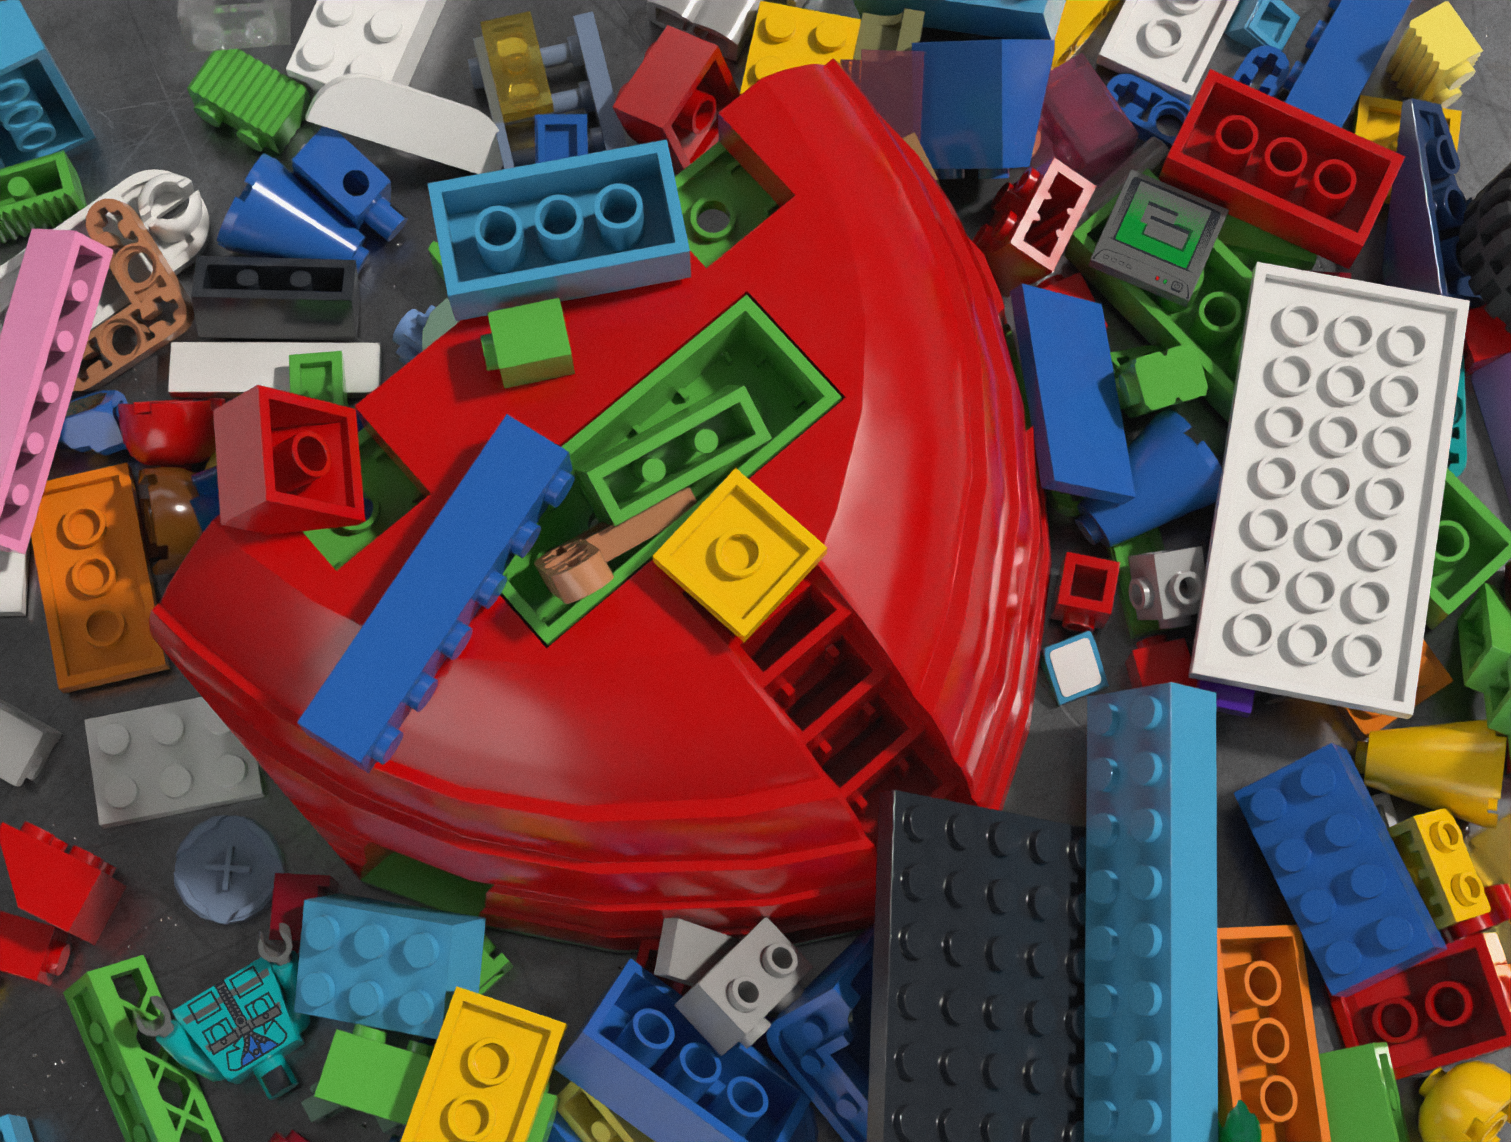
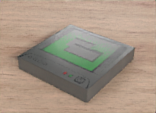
M1131 169L1088 266L1187 307L1229 210Z

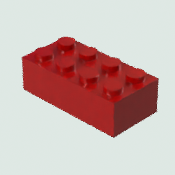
M1210 69L1166 157L1158 179L1161 182L1228 209V214L1350 269L1368 238L1405 156Z

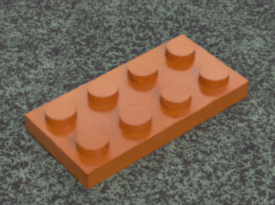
M122 463L47 480L31 533L59 690L63 693H69L170 669L168 656L152 638L149 631L150 612L158 603L132 468L128 463Z

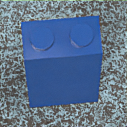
M997 39L912 43L913 133L915 132L938 179L965 178V169H978V179L1009 178V168L1030 166L1055 51V40Z

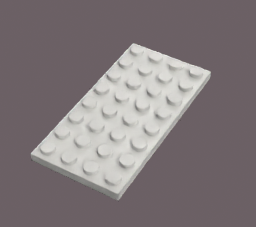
M1256 263L1251 279L1189 678L1409 719L1413 715L1470 301L1267 263Z

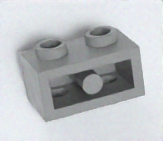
M765 917L674 1006L721 1056L738 1042L747 1049L771 1026L765 1016L773 1008L780 1013L801 996L804 989L798 982L813 966L780 930Z

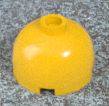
M1478 1060L1463 1062L1448 1072L1440 1067L1433 1071L1420 1087L1419 1094L1425 1098L1418 1113V1130L1423 1142H1499L1501 1139L1496 1135L1506 1121L1511 1124V1075L1494 1064Z

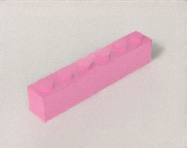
M31 230L0 334V551L26 554L114 251L74 230Z

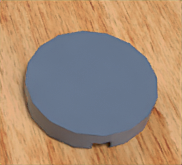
M237 815L213 816L195 826L180 843L176 854L174 883L183 903L204 920L222 925L247 923L265 913L271 906L275 873H285L284 853L275 836L255 819Z

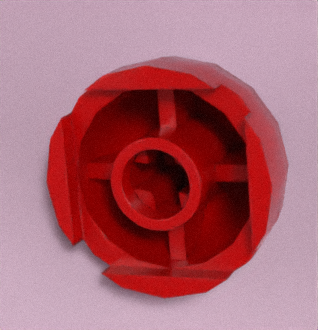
M207 398L205 401L179 399L118 404L119 426L123 443L131 456L142 464L157 467H180L193 472L192 465L208 461L211 455L216 452L213 410L225 404V398Z

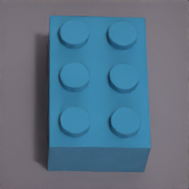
M342 893L304 900L294 1012L438 1039L456 986L479 994L486 918Z

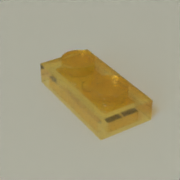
M527 11L480 22L504 123L534 117L535 114L554 112L531 12Z

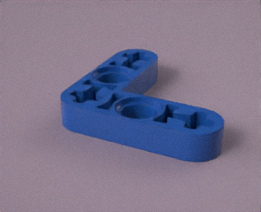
M1270 45L1259 46L1247 54L1232 79L1251 86L1258 69H1261L1264 64L1270 65L1273 68L1272 73L1265 78L1259 91L1276 98L1290 71L1289 61L1280 49ZM1120 74L1113 77L1108 82L1102 98V110L1106 118L1112 123L1145 142L1151 137H1156L1169 150L1177 135L1167 136L1162 134L1156 126V120L1162 115L1171 114L1179 118L1183 124L1191 109V106L1134 74ZM1126 92L1132 93L1135 96L1133 103L1127 104L1125 108L1117 104L1119 96H1124ZM1148 103H1151L1155 106L1151 109L1147 122L1141 120L1143 111L1146 112Z

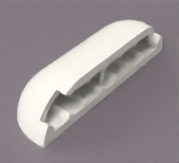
M353 73L331 80L314 96L305 116L308 122L476 174L498 171L503 166L496 137L499 129L484 113L470 106L377 76Z

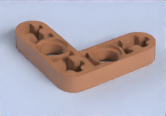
M102 199L95 202L89 208L86 215V229L91 239L114 250L109 268L132 304L90 331L82 359L91 360L102 353L112 362V365L109 367L108 362L98 360L89 366L86 370L89 378L86 380L85 378L77 377L73 389L75 392H93L103 387L185 333L191 327L194 320V310L190 297L139 215L130 205L116 199ZM108 212L118 216L122 215L123 219L117 224L120 232L125 239L134 241L137 237L138 242L124 246L116 234L104 232L102 228L108 224L105 215ZM122 248L117 254L115 253V249ZM145 253L152 260L153 271L146 281L137 283L129 276L128 264L134 255ZM163 300L168 303L178 304L179 308L173 312L174 319L176 320L173 324L161 320L147 328L137 318L141 314L142 319L151 321L163 312L160 304ZM128 325L136 332L137 345L130 354L124 356L118 354L114 349L112 337L119 327ZM149 330L155 334V337L153 339L151 337ZM96 343H98L100 350L95 347Z
M687 486L617 526L600 522L545 553L534 562V565L548 590L563 603L569 604L578 601L601 589L614 578L607 564L608 561L664 531L698 501L690 486Z

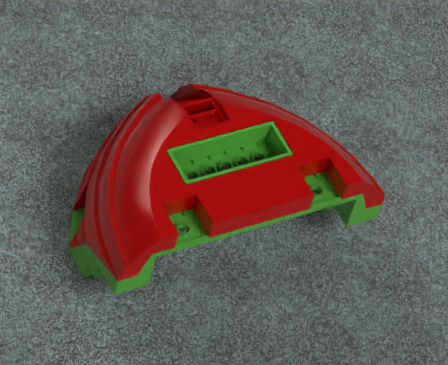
M834 58L825 65H803L762 77L718 113L719 142L675 176L690 249L691 278L560 302L575 374L504 388L500 370H487L480 335L492 333L488 315L460 320L354 406L364 427L358 432L363 498L373 503V512L367 521L356 526L270 535L221 525L220 515H218L211 521L185 557L167 586L161 602L151 609L149 631L152 638L295 807L364 884L432 909L486 918L485 927L614 953L639 952L642 940L660 939L664 918H679L741 940L767 917L794 946L862 932L868 926L875 923L879 792L898 790L994 810H1003L1030 731L1052 572L1045 489L1041 486L1034 443V428L1031 425L1025 382L1011 328L1005 315L1003 299L984 254L967 236L950 200L918 154L880 116L869 99ZM715 209L725 213L730 221L722 231L710 233L701 229L697 224L699 216L707 210ZM726 385H745L772 439L690 484L689 486L698 502L664 531L608 561L607 564L614 578L604 587L569 604L563 603L551 593L541 578L534 562L555 547L590 529L592 521L596 518L578 486V476L574 469ZM506 414L569 451L573 468L570 474L575 477L573 485L562 503L556 508L549 504L537 522V525L541 526V531L530 551L523 558L515 555L502 574L507 577V582L496 602L489 609L481 606L468 625L473 628V632L464 650L455 660L447 657L435 674L434 678L438 680V686L430 701L420 712L412 709L399 728L403 732V738L393 756L383 765L377 761L368 774L308 736L297 722ZM735 468L827 547V554L745 642L653 562L652 557Z

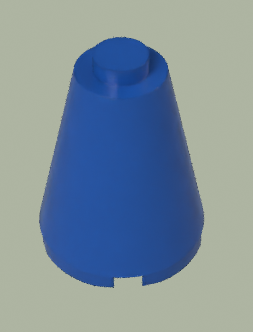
M265 153L262 154L244 180L248 184L239 198L235 196L217 236L218 245L228 251L249 257L356 260L357 273L359 274L370 252L362 247L365 236L276 158H272Z
M1165 408L1155 415L1127 447L1136 498L1122 505L1084 497L1077 505L1081 516L1075 519V522L1081 533L1092 545L1101 542L1104 546L1110 548L1216 503L1222 467L1204 440L1196 444L1189 436L1184 434L1192 426L1174 410Z

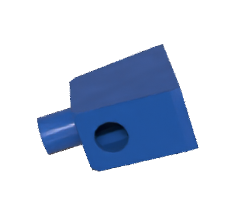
M322 126L292 159L293 174L359 232L362 233L369 225L389 242L406 224L408 217L390 203L391 181L337 130ZM352 194H362L361 196H352Z

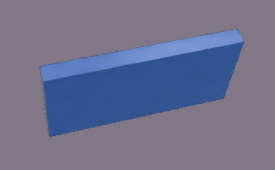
M1023 283L1010 291L1031 425L1034 428V443L1041 486L1044 489L1123 505L1136 498L1102 304Z

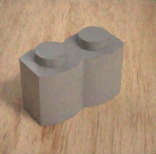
M647 0V18L663 29L669 25L716 44L724 58L737 61L754 30L760 1L765 0Z

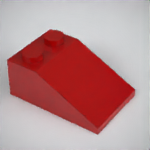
M1480 933L1445 944L1447 950L1349 997L1332 996L1325 983L1345 1047L1351 1048L1370 1043L1387 1042L1396 1081L1511 1048V972L1497 933Z

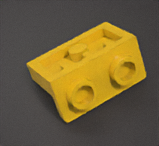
M1443 808L1416 815L1387 828L1438 931L1490 912L1491 908L1485 895L1483 884L1476 873L1463 841L1462 832L1456 824L1451 810Z

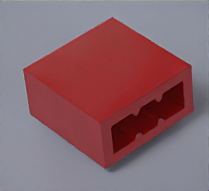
M1055 157L1036 169L1029 167L1015 183L1006 182L997 192L991 203V208L995 210V213L989 225L984 224L972 239V242L984 254L1000 294L1006 298L1010 297V291L1020 284L1031 285L1054 271L1096 188V185Z

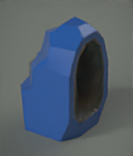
M102 390L70 401L57 448L74 449L91 455L96 453L109 455L127 449L121 435L118 404H128L124 394L117 390Z

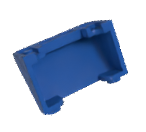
M874 923L868 926L804 989L801 996L777 1015L767 1031L768 1045L773 1054L844 1142H867Z

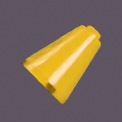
M1487 719L1370 731L1368 742L1357 741L1355 766L1359 774H1365V786L1433 810L1448 808L1455 818L1484 828L1496 829L1498 814L1488 813L1487 810L1497 811L1498 799L1501 798L1507 737H1505V734L1488 728Z

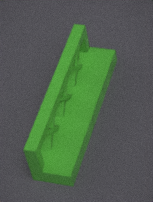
M144 955L88 971L63 992L125 1142H180L179 1139L184 1127L199 1134L203 1142H223L194 1072L181 1066L162 1046L156 1057L142 1050L136 1038L138 1027L133 1018V1011H136L141 1019L153 1021L160 1015L161 1011L154 1006L150 997L159 996L162 998ZM132 974L140 993L136 1006L119 998L112 979ZM162 1076L178 1083L183 1094L179 1108L163 1101L157 1088Z

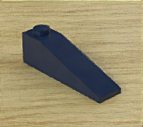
M1413 98L1405 100L1402 103L1396 153L1405 156V159L1392 184L1382 263L1384 285L1470 301L1469 310L1484 306L1486 303L1480 295L1474 296L1469 287L1470 273L1469 271H1463L1460 252L1465 247L1459 246L1460 226L1464 223V212L1473 199L1472 197L1466 199L1458 187L1454 174L1459 171L1460 160L1441 104Z

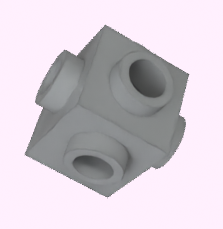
M1202 546L1174 548L1128 556L1132 579L1129 584V597L1133 607L1136 609L1137 619L1158 620L1160 629L1191 625V615L1199 613L1206 570Z

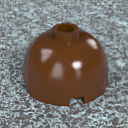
M180 467L139 470L138 485L149 484L150 498L139 499L149 558L160 557V560L152 568L155 575L176 573L193 545L211 521L220 515L219 497H212L207 482L195 472Z

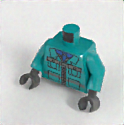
M279 923V931L284 941L275 946L266 943L262 932L259 931L257 941L261 957L174 1009L172 1012L176 1019L171 1020L170 1012L162 998L151 996L152 1003L161 1012L153 1021H145L140 1018L136 1011H133V1018L140 1032L147 1036H156V1041L181 1066L213 1082L227 1079L229 1082L238 1085L255 1075L269 1100L276 1099L293 1089L299 1082L287 1063L285 1056L305 1044L302 1032L310 1024L311 1015L294 1012L299 957L295 951H291L292 936L288 925Z

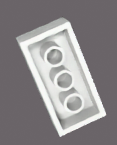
M317 0L286 67L288 77L307 88L311 101L325 84L346 74H369L408 86L446 0Z

